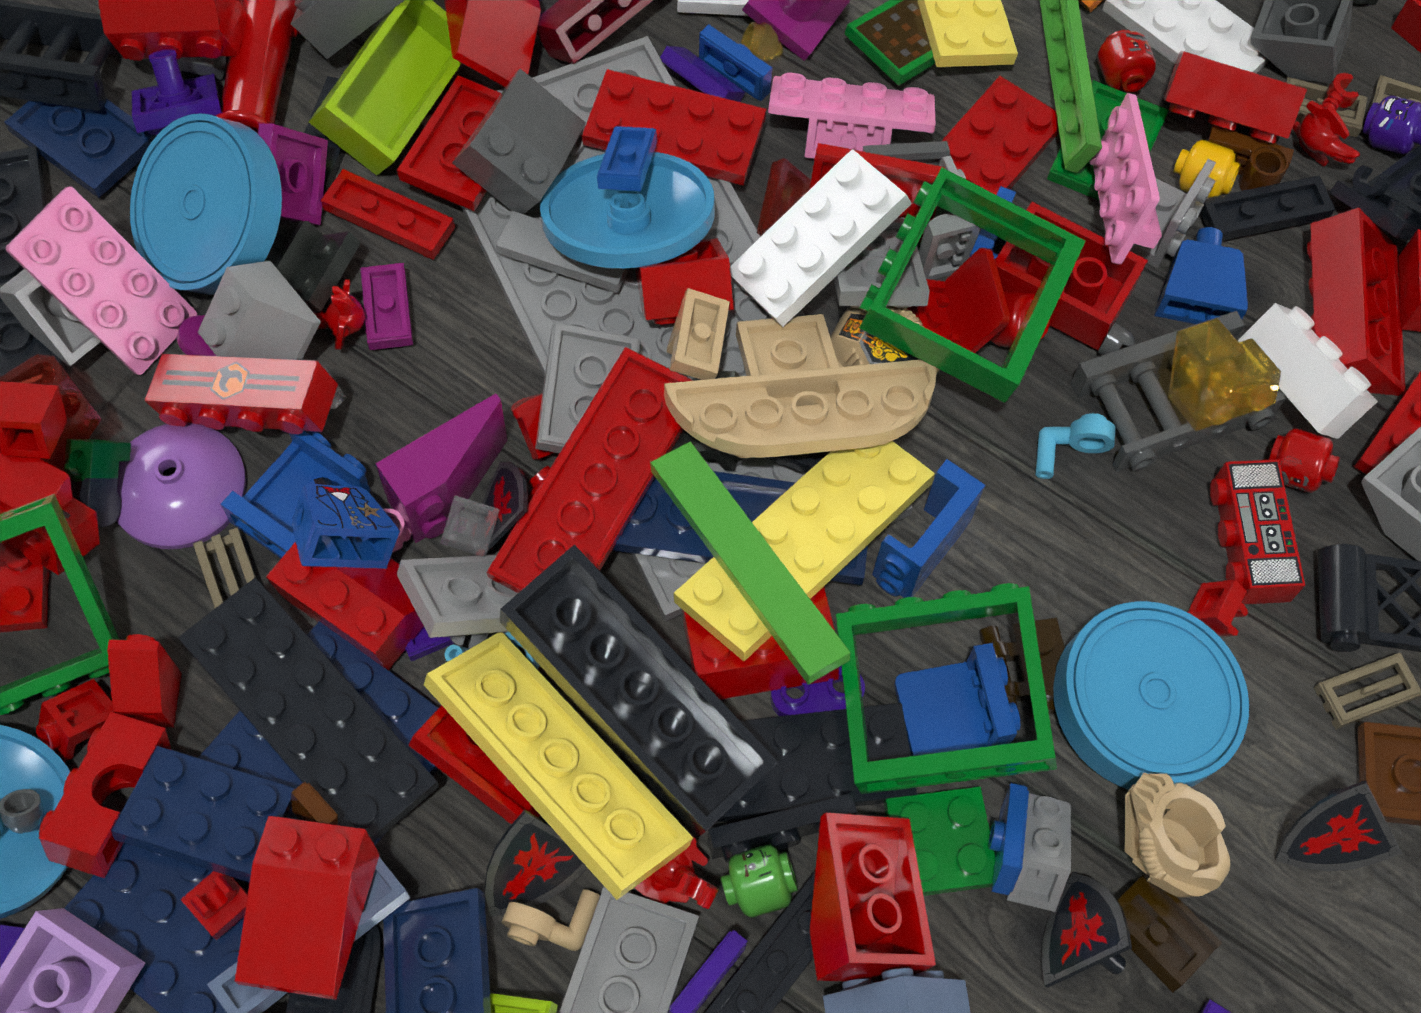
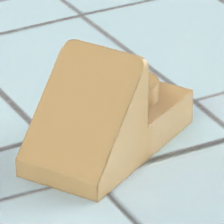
M689 288L686 290L667 345V352L672 354L669 370L700 380L716 378L719 370L730 301Z

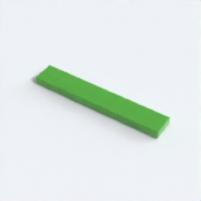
M1040 0L1064 166L1066 170L1078 173L1102 149L1078 0Z
M691 441L650 462L652 474L807 684L814 682L850 661L851 652Z

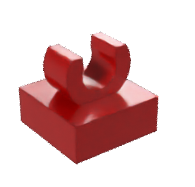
M1236 580L1202 583L1187 613L1204 622L1219 636H1237L1239 631L1231 623L1234 617H1245L1248 614L1246 606L1241 603L1247 590Z
M213 871L180 900L210 935L218 940L245 916L248 894L233 877Z

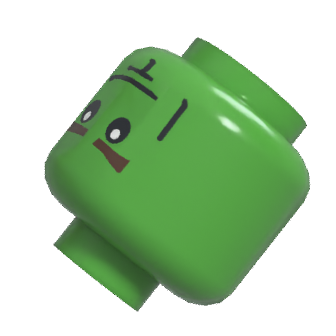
M772 845L760 846L733 855L729 860V875L721 877L723 890L729 906L738 904L741 911L750 918L788 907L791 903V893L798 891L788 853L779 854V851Z

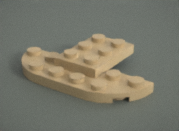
M818 314L793 317L784 327L774 319L737 322L736 338L746 376L664 384V398L670 413L676 422L692 437L711 448L733 454L739 458H764L866 448L887 444L905 435L922 420L930 406L935 388L936 370L935 366L922 360L839 367L824 315Z

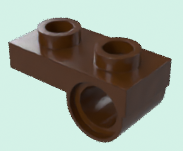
M1212 126L1206 141L1234 151L1235 162L1241 163L1238 175H1240L1238 183L1242 191L1280 183L1291 163L1294 149L1280 146L1277 143L1260 140L1217 126Z

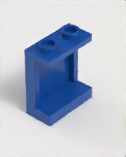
M315 431L290 434L291 444L248 492L241 497L232 490L220 504L231 524L238 527V529L280 559L296 542L292 518L302 488L316 478L325 477L329 478L337 486L362 487L368 490V492L371 491L365 476L366 468L350 454H345L342 457L334 452L327 439Z
M948 459L945 460L935 474L924 507V511L936 519L912 548H908L891 535H887L881 543L872 575L885 592L892 596L900 595L903 598L915 595L970 524L985 484Z

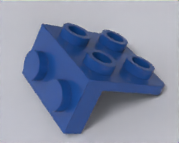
M993 643L974 646L967 662L902 673L897 676L894 687L898 703H902L912 756L1012 743L1017 735V731L1020 730V716L1016 704L1008 702L1004 687L1008 684L1007 668L1002 657L996 658Z

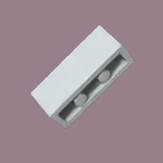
M1275 303L1238 342L1318 433L1338 439L1378 402L1367 390L1371 383L1354 367L1347 369L1338 359L1343 353L1331 340L1325 336L1319 338L1311 328L1315 323L1307 313L1297 306L1291 310Z

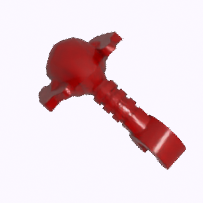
M1348 73L1336 75L1327 88V97L1322 104L1309 101L1306 107L1310 113L1304 116L1301 124L1295 121L1293 125V130L1299 138L1301 148L1322 166H1326L1329 162L1326 156L1339 162L1352 164L1360 155L1357 150L1339 139V135L1346 139L1350 133L1336 111L1339 107L1348 108L1352 106L1359 96L1358 92H1347L1344 90L1353 80V76Z
M344 280L342 289L338 286L332 287L334 295H331L332 303L327 308L326 313L313 312L321 321L317 329L321 330L328 327L336 337L334 350H341L344 346L345 338L359 331L366 319L360 302L355 297L349 295L350 280Z
M694 837L686 850L634 887L644 897L662 904L668 901L686 903L689 897L697 901L696 904L706 909L710 908L719 891L718 888L699 878L694 873L692 860L702 866L708 863V859L696 847V838Z

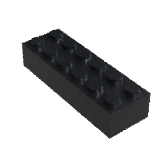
M575 544L500 609V623L698 837L704 834L778 763L769 751Z

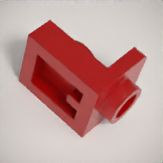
M94 678L44 701L41 704L39 722L36 726L37 737L49 746L65 763L73 759L76 744L90 738L97 727L103 726L110 712H113L112 701Z

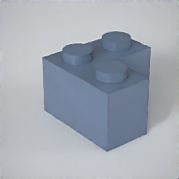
M911 968L888 970L882 973L883 981L873 983L872 979L868 978L849 980L842 983L843 991L823 996L825 1013H971L965 980L944 979L943 971H927L913 975V969Z

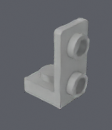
M1029 793L1023 866L1013 892L1007 895V901L1055 912L1071 872V805L1068 802L1052 797Z

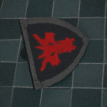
M500 461L488 486L475 526L472 556L485 555L510 529L513 530L518 520L527 512V481L522 469L512 462Z
M1366 780L1344 789L1334 788L1330 790L1326 798L1318 801L1303 813L1285 834L1275 859L1276 861L1302 869L1338 871L1357 869L1400 855L1402 851Z
M526 810L518 816L495 846L488 863L484 893L489 917L504 915L509 902L520 903L530 907L541 904L564 891L588 869L547 822Z
M1073 872L1064 887L1056 911H1051L1042 942V969L1044 986L1047 988L1097 964H1101L1115 975L1121 973L1126 966V960L1120 953L1131 949L1132 946L1123 908L1112 892L1093 878Z

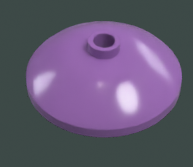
M186 423L185 427L164 424L142 433L130 442V461H119L117 492L121 498L122 507L120 515L116 519L129 536L138 542L154 548L183 549L192 547L193 543L202 540V542L211 539L212 536L217 535L230 524L220 504L232 490L243 497L246 493L247 477L239 452L223 434L204 425ZM171 467L176 468L172 475L163 476L165 470Z

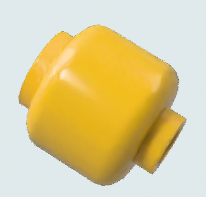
M1206 140L1197 141L1190 151L1182 149L1174 167V173L1180 175V189L1188 193L1206 161L1210 159L1216 162L1209 177L1216 180L1207 198L1229 194L1241 163L1235 162L1234 151Z

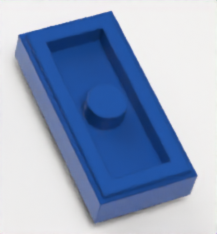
M709 24L700 32L699 58L757 100L762 101L770 93L773 67L753 55L745 45L737 44Z
M614 127L597 174L598 189L641 191L657 144L656 129Z
M1010 783L1000 810L999 821L994 820L991 827L988 849L996 851L992 892L1009 895L1010 892H1013L1022 870L1029 791L1026 786Z

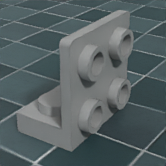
M951 156L941 158L939 166L945 167L946 170L966 179L963 171L956 168ZM937 206L935 217L928 222L919 247V255L926 279L933 280L949 276L970 257L981 228Z
M1210 159L1206 161L1187 194L1155 178L1160 196L1155 208L1162 237L1154 249L1133 244L1130 249L1131 252L1147 259V263L1157 269L1166 254L1174 258L1181 242L1186 236L1187 230L1195 223L1204 206L1203 203L1216 180L1209 177L1216 162Z

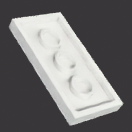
M1105 0L1102 9L1104 12L1128 30L1143 34L1152 48L1174 64L1180 51L1256 74L1270 61L1251 45V35L1254 28L1216 0Z
M852 149L730 266L731 278L774 320L784 327L912 203L906 193Z

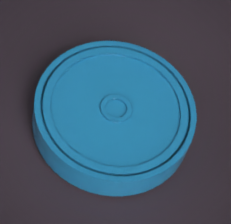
M201 113L183 116L173 121L151 142L141 159L134 178L130 199V223L137 252L169 283V287L215 295L227 267L264 262L277 234L282 207L280 175L268 145L258 133L244 124Z
M1137 601L1123 603L1104 610L1090 620L1072 638L1061 654L1056 667L1053 687L1054 704L1059 724L1065 737L1078 756L1091 769L1120 787L1129 790L1133 784H1136L1143 773L1168 774L1174 784L1181 782L1193 787L1223 767L1233 757L1244 738L1249 718V698L1242 670L1229 647L1209 626L1179 608L1158 602Z

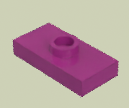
M404 263L361 267L369 350L413 345Z

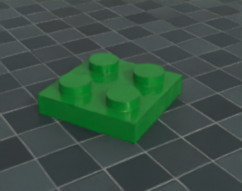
M981 787L885 799L884 809L886 817L910 819L923 896L992 887L995 855L994 850L988 849L990 830Z

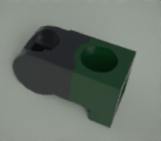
M66 439L64 472L70 477L72 497L96 511L98 526L106 527L111 525L120 515L122 507L121 498L117 492L119 461H130L131 443L99 439Z

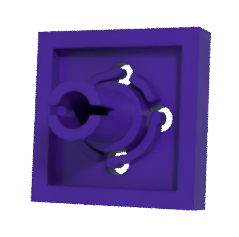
M160 50L149 55L157 86L132 91V119L137 133L148 131V134L156 135L170 123L183 116L199 113L216 116L222 113L219 89L214 74L183 80L175 50Z

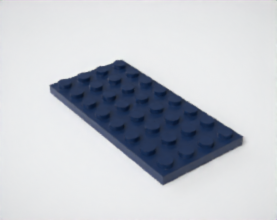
M319 621L307 636L426 770L434 776L439 769L408 745L413 735L438 710V707ZM241 711L234 716L198 757L208 762L289 787L297 788L302 784ZM291 810L288 818L299 820ZM386 832L374 842L375 846L386 834ZM123 843L106 877L102 878L93 875L64 909L145 962L130 989L159 1013H227L207 984L238 961L244 917L218 940L214 939L180 900L213 871ZM234 878L248 894L250 882Z

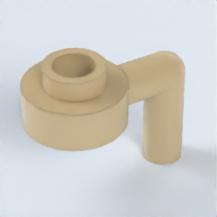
M582 890L569 927L556 922L552 916L538 909L515 902H509L501 923L510 928L507 936L522 944L536 946L537 940L550 941L571 951H576L584 944L600 895L589 890Z

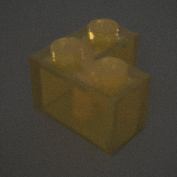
M1216 318L1177 331L1168 397L1193 429L1198 431L1213 425L1223 424L1230 419L1253 411L1263 410L1275 404L1281 370L1253 338L1238 342L1221 321Z

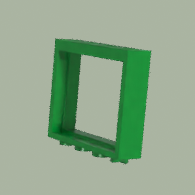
M941 167L933 184L931 185L924 181L913 201L914 204L920 206L916 217L910 214L906 215L895 237L903 241L898 252L889 249L877 272L885 277L880 288L871 284L859 309L867 313L859 328L1005 403L1020 385L1086 241ZM936 206L1050 263L1002 367L885 308Z
M55 494L1 513L0 542L45 526L99 648L1 686L0 715L16 710L24 704L23 699L40 692L43 697L62 692L71 685L70 680L86 674L90 678H97L109 673L108 642L109 640H120Z
M1005 583L992 587L990 592L971 594L967 590H955L945 593L942 599L923 601L919 597H906L897 600L893 606L876 608L872 604H858L848 608V612L836 614L838 637L851 652L850 661L842 665L854 782L861 794L1057 770L1029 586L1019 588L1018 584ZM1018 613L1037 740L870 762L855 635Z

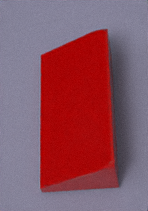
M0 453L1 506L12 510L55 494L61 508L72 500L70 477L66 472L40 458L5 456Z

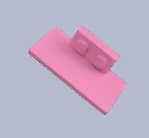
M785 73L782 76L773 77L768 113L809 118L805 148L806 158L815 159L818 143L863 151V146L890 144L893 128L933 133L935 130V96L928 94L926 90L921 88L908 87L903 91L887 89L883 84L874 82L858 86L846 84L844 80L839 78H825L822 81L808 80L805 76L797 73Z
M1130 93L1126 94L1120 107L1116 106L1112 110L1108 120V129L1101 140L1102 149L1090 160L1095 174L1094 187L1098 191L1100 200V216L1103 218L1106 231L1105 243L1109 247L1111 262L1119 265L1123 263L1133 244L1154 249L1162 237L1155 208L1160 196L1137 96Z
M65 187L6 246V251L134 374L142 375L177 338L181 323L189 317L197 316L196 310L174 288L169 287V283L73 187Z

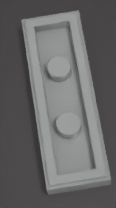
M515 211L511 212L496 244L498 254L616 293L619 292L629 269L597 267L567 257L555 249L548 241L543 231L542 220Z

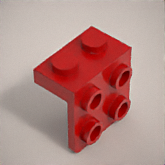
M979 248L945 281L926 279L930 291L928 305L907 308L919 318L922 326L973 353H976L1004 329L1010 321V312L994 255L989 248Z

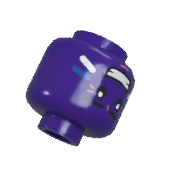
M1393 95L1385 97L1380 103L1374 102L1367 114L1363 133L1368 135L1371 146L1399 155H1405L1414 148L1415 144L1421 145V103Z

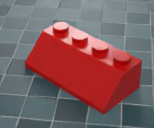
M1360 208L1311 223V241L1307 244L1308 255L1312 262V277L1309 279V290L1314 304V314L1310 317L1315 323L1311 329L1319 338L1322 336L1327 337L1341 350L1343 355L1338 359L1347 369L1354 367L1371 383V386L1367 389L1369 393L1394 396L1403 395L1406 392L1400 317L1397 246Z

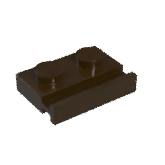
M1144 873L1117 901L1123 908L1129 927L1131 950L1174 993L1198 970L1222 942L1178 897L1147 881L1149 875Z

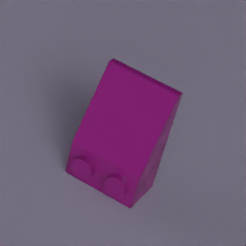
M496 393L375 463L387 501L392 509L401 514L415 543L424 538L437 537L449 527L450 523L457 518L508 441L501 399Z

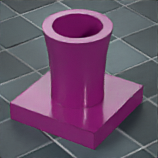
M749 0L742 11L805 61L850 0Z
M259 123L258 134L271 150L280 175L282 189L280 218L298 223L309 221L312 225H321V199L324 193L328 140L276 124Z

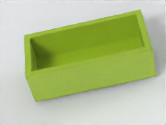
M404 0L384 15L309 120L312 126L376 176L395 162L461 65V62L452 58L446 11L433 0Z

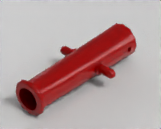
M239 0L248 13L239 54L238 56H229L221 102L222 113L217 114V117L244 124L256 133L259 130V123L274 124L293 37H297V33L301 34L291 25L297 7L294 5L296 0Z

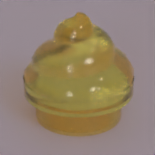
M752 22L749 24L740 44L745 45L753 55L762 61H768L775 56L782 55V44L779 42L778 35L770 24L765 22L760 24Z

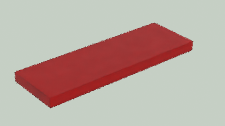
M625 347L527 505V512L518 520L487 570V577L519 593L574 544L600 571L655 478L651 472L650 462L669 453L683 431V428L676 422L666 405L664 384L693 380L675 371H671L669 368Z

